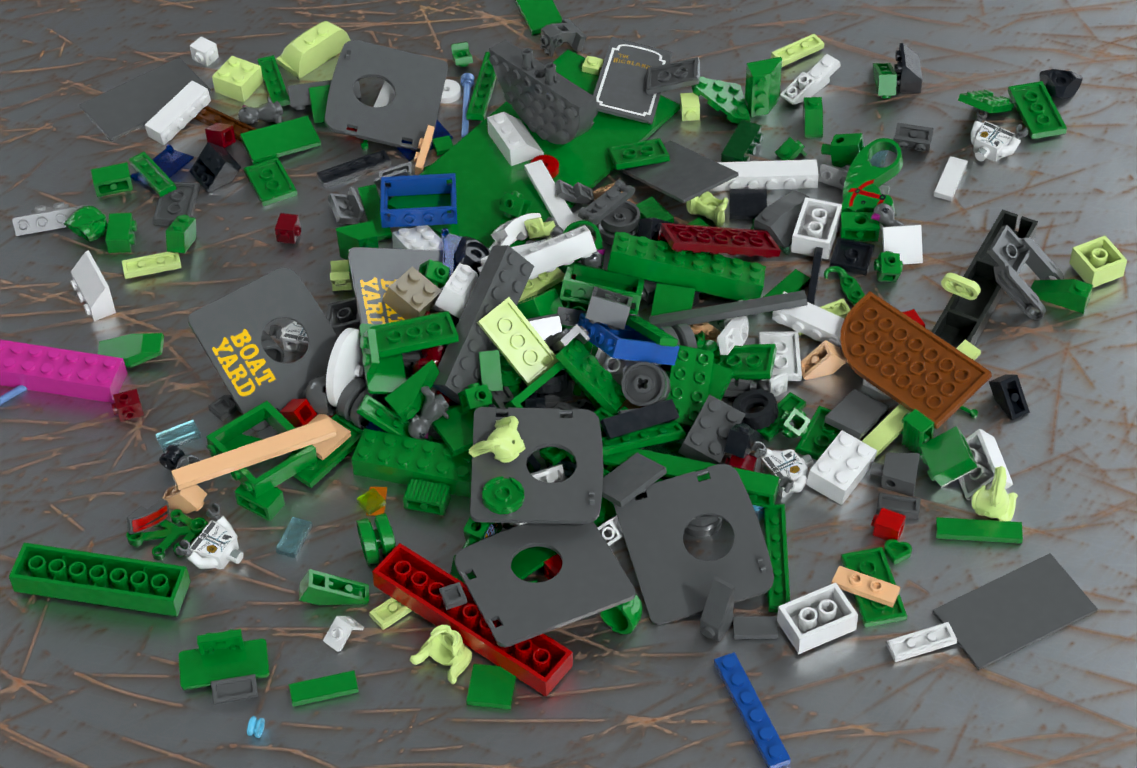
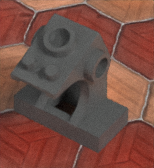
M563 18L561 23L549 24L541 28L540 40L542 45H540V48L550 57H553L556 47L561 46L563 42H567L576 52L582 51L587 36L569 18Z

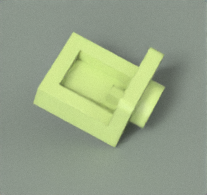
M541 217L524 221L530 239L537 237L545 238L550 235V232L555 227L554 221L543 222Z

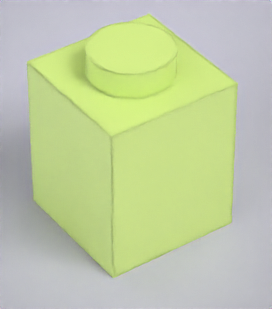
M680 93L682 121L700 120L699 97L694 93Z

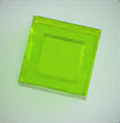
M372 488L359 496L357 503L370 515L385 506L386 500Z

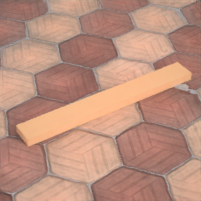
M328 417L172 470L171 473L178 490L336 437L337 434Z

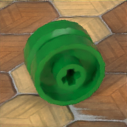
M386 513L374 516V530L370 520L367 518L356 520L361 547L368 566L379 563L380 555L378 549H380L385 559L396 547L394 533Z

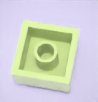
M231 56L212 76L216 93L243 103L264 82L260 65L235 56Z
M1102 236L1073 247L1069 264L1086 283L1093 285L1094 288L1124 276L1127 259L1106 236Z

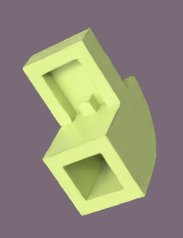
M349 260L330 261L332 291L352 290Z

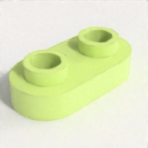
M955 273L945 274L941 281V285L946 291L968 300H975L981 291L980 286L975 281Z

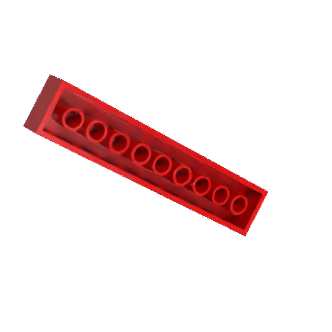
M401 543L372 571L373 582L376 588L435 626H450L452 630L460 633L463 644L510 672L545 697L573 666V652L545 634L509 647L499 646L466 585ZM460 582L467 598V603L446 610L439 593V588ZM499 619L492 621L495 628L502 626Z

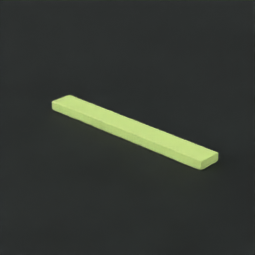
M966 339L956 348L973 360L981 355V350ZM900 404L862 440L863 443L877 450L876 457L901 434L903 429L902 418L908 412L911 413Z

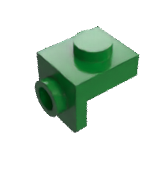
M467 41L451 44L453 62L456 66L466 67L469 63H473Z
M791 137L774 152L781 160H794L800 153L804 157L807 155L803 150L805 146L798 139L794 141Z

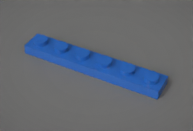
M735 652L714 659V665L767 767L780 768L789 765L791 758Z

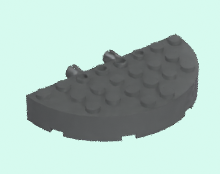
M507 40L489 48V60L504 92L505 100L511 104L531 132H535L548 142L566 144L591 129L594 124L592 120L597 113L596 97L556 72V64L553 62L543 64L533 57V49L524 48L521 50Z

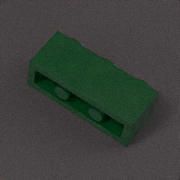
M741 120L721 153V162L750 161L751 155H754L757 145L761 144L763 140V133H761L762 125Z

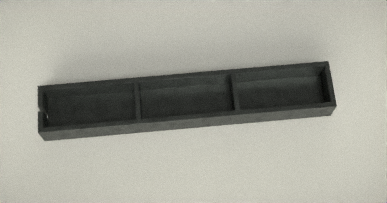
M1002 209L963 276L975 281L980 286L981 291L975 300H968L953 294L932 329V333L955 348L965 339L975 346L1005 292L996 282L994 273L996 262L987 253L990 245L1001 227L1008 225L1018 238L1023 239L1026 237L1034 240L1038 221L1022 216L1017 232L1018 214Z

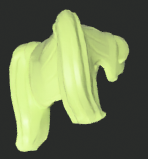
M707 191L699 197L697 196L687 201L686 209L691 215L699 214L713 220L717 227H722L725 222L724 211L729 201L726 197L723 200L715 198Z
M509 416L496 420V429L489 435L487 441L476 443L469 449L468 453L475 458L476 456L492 452L495 454L494 459L503 463L516 459L519 453L526 449L517 431L518 419L515 416Z
M1005 467L995 468L992 486L989 490H986V486L982 485L973 494L972 507L975 509L976 514L997 518L999 521L1012 520L1018 495L1014 492L1008 494L1005 490L1007 479Z
M440 625L432 630L430 638L423 644L419 652L411 655L410 662L418 665L430 656L440 664L450 666L447 674L448 681L451 684H455L458 676L470 664L472 651L464 646L459 632L452 630L448 625Z

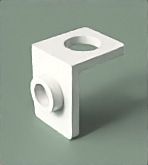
M784 372L771 378L769 381L760 380L759 386L763 390L772 392L775 397L787 391L788 374Z
M336 616L323 641L337 652H340L352 630H363L364 626L350 616Z

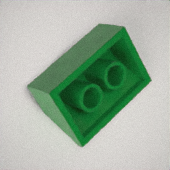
M781 57L746 64L745 101L750 117L769 114L780 100Z

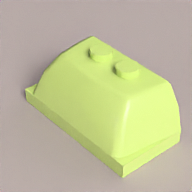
M324 21L290 42L284 48L282 54L276 58V62L295 77L301 79L341 53L344 44L351 40L343 29Z

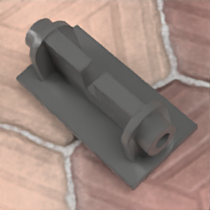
M732 378L723 397L737 398L738 395L743 394L745 391L756 390L757 382H753L752 379H739L737 382L735 378Z

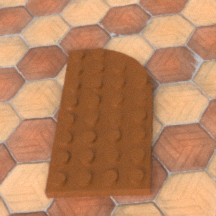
M871 291L853 306L843 322L840 336L841 347L845 360L851 369L910 412L914 409L920 411L935 422L934 428L936 430L992 377L991 371Z

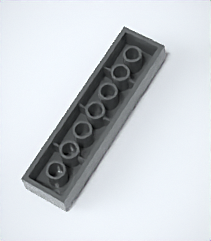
M509 245L492 247L456 326L459 342L448 344L439 363L438 370L440 372L433 387L456 404H461L458 393L468 389V385L479 383L481 386L478 352L497 350V347L477 322L508 297L517 306L533 271L534 265Z

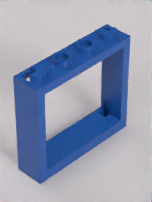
M455 173L381 177L380 214L382 228L457 224ZM385 183H391V186L386 187ZM451 193V206L388 209V196Z
M586 313L580 314L577 325L584 327L589 334V341L610 357L675 365L680 346L658 345L628 325H625L624 330H613L606 324H593L589 322V319L585 318Z

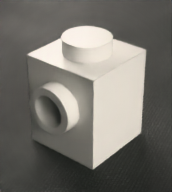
M204 37L198 38L190 45L192 59L208 67L219 58L217 44Z

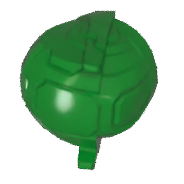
M83 206L77 209L64 222L68 229L90 243L100 238L106 232L108 226L106 215L102 214L94 206Z
M635 594L633 600L600 612L601 618L611 627V630L620 634H630L641 619L642 602L637 594Z

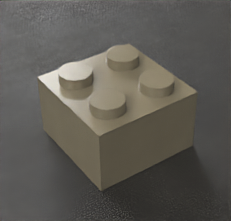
M412 266L388 287L382 301L406 320L423 316L426 311H429L435 305L442 290Z

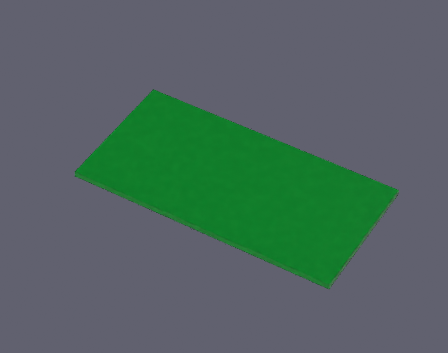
M566 50L553 61L556 64V72L589 94H594L599 75L582 72V65L586 58ZM660 95L652 125L598 112L592 120L594 124L591 129L566 144L548 142L535 132H531L507 101L489 116L505 112L522 121L544 152V155L553 156L558 160L559 173L556 177L552 178L555 183L560 179L571 186L579 182L593 189L615 169L607 147L646 141L680 110V104ZM487 118L420 174L455 173L457 224L428 225L439 237L455 246H458L463 236H468L478 240L488 249L495 241L491 234L500 225L512 220V218L504 215V211L499 210L500 200L505 192L512 193L517 191L524 194L523 198L532 201L527 214L540 213L543 222L548 217H551L524 169V166L529 164L531 160L510 166L488 134ZM451 193L394 196L388 201V209L451 206ZM565 200L570 209L576 204ZM528 236L522 241L516 240L510 247L524 245L526 241L531 239Z

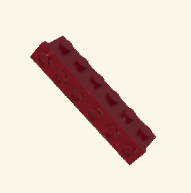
M661 223L657 238L658 241L668 242L671 249L678 252L687 250L695 253H727L733 256L743 254L749 257L757 255L765 258L779 257L781 252L768 231Z

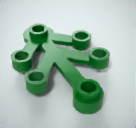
M175 509L170 513L173 523L165 519L154 526H161L164 530L145 533L142 531L135 534L127 532L126 537L128 543L134 547L141 546L144 541L165 538L158 546L152 549L153 558L161 560L166 555L165 550L180 535H186L182 540H187L191 543L209 523L201 517L191 519L184 515L181 510ZM183 523L186 526L178 527L175 524ZM179 542L173 545V551L176 556L181 557L176 554V548L180 546Z

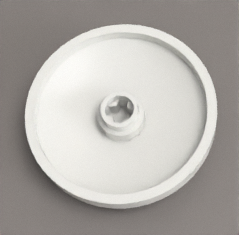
M345 329L336 340L330 355L326 374V394L329 403L333 407H337L342 391L352 380L363 378V355L360 348V333L358 329Z

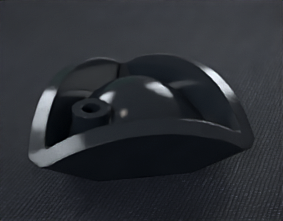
M1051 69L1040 72V81H1043L1051 97L1065 99L1072 97L1078 91L1083 79L1081 75L1066 70Z
M463 236L457 246L455 259L458 264L468 265L480 275L477 268L482 266L481 259L488 256L490 250L478 240Z

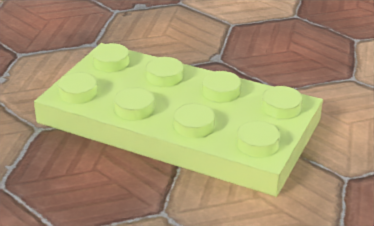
M510 297L477 322L527 386L559 361Z

